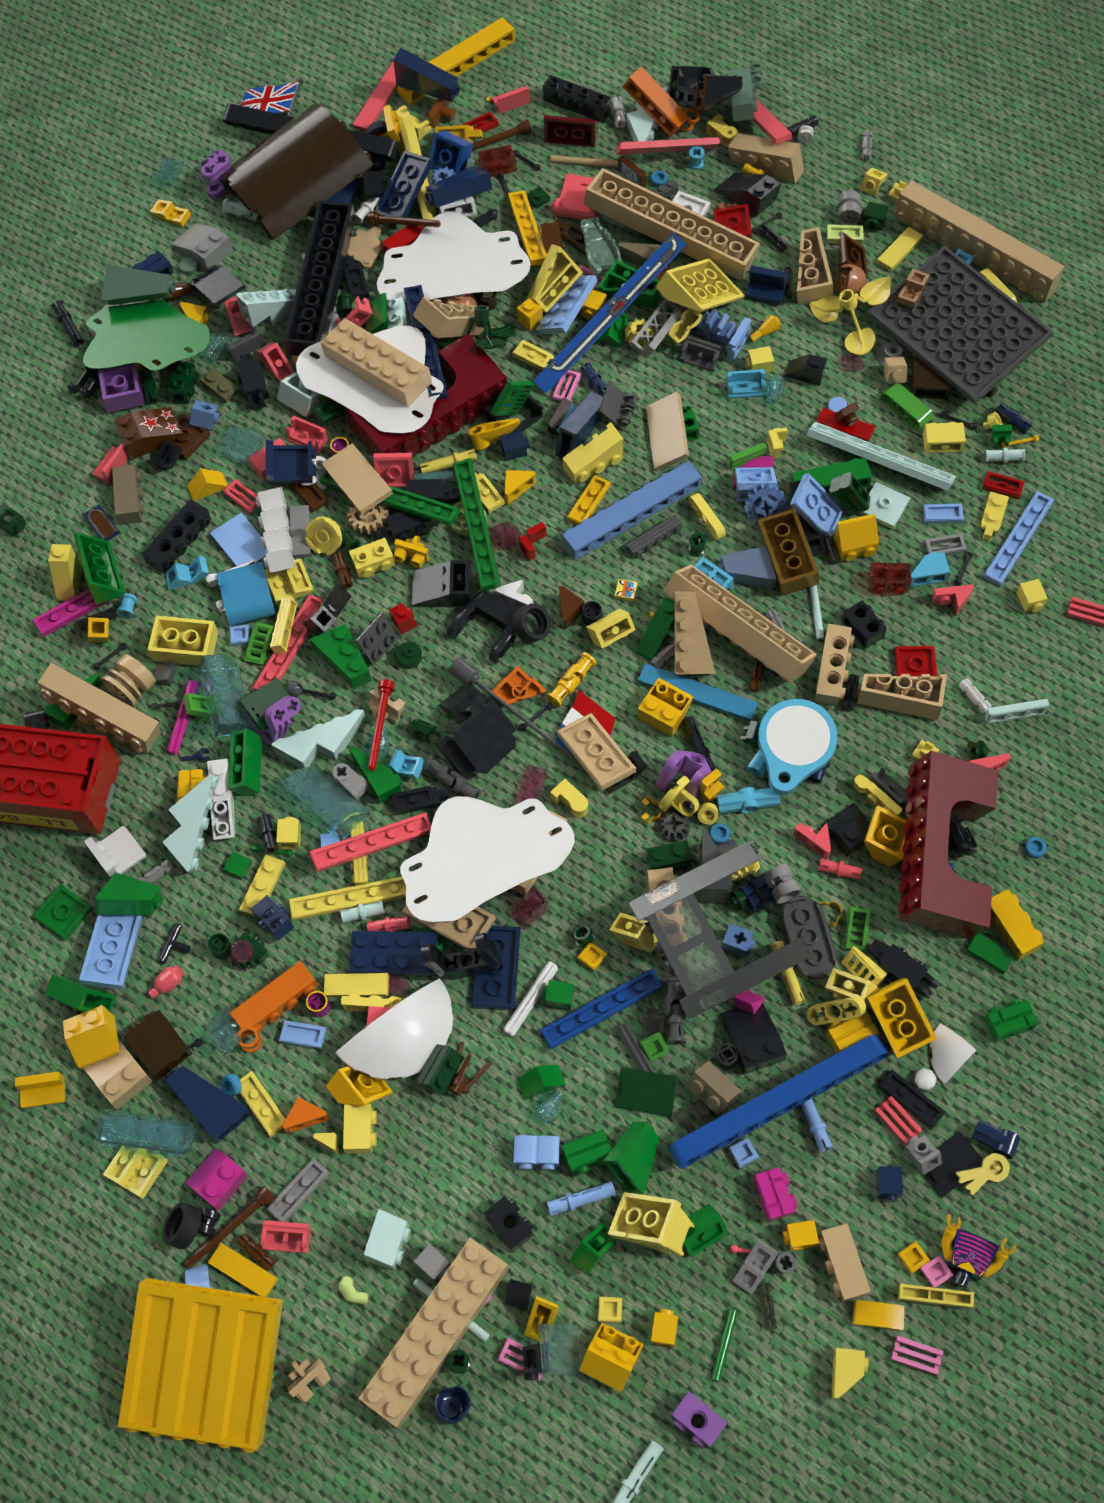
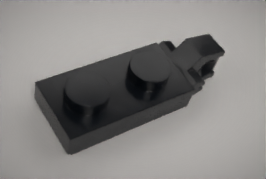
M353 255L347 256L348 266L344 267V272L353 301L357 297L360 299L370 297L362 265L355 263Z
M431 785L391 794L395 815L433 808L441 805L440 802L450 799L448 788L437 789V787H432Z

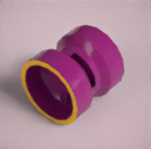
M336 437L331 441L332 456L349 446L347 439Z
M314 991L307 996L306 1005L314 1017H323L329 1012L330 1003L323 992Z

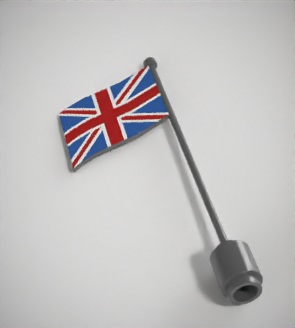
M298 77L297 81L293 83L248 89L245 92L241 106L277 114L288 113L287 116H291L300 85L303 84L304 80Z

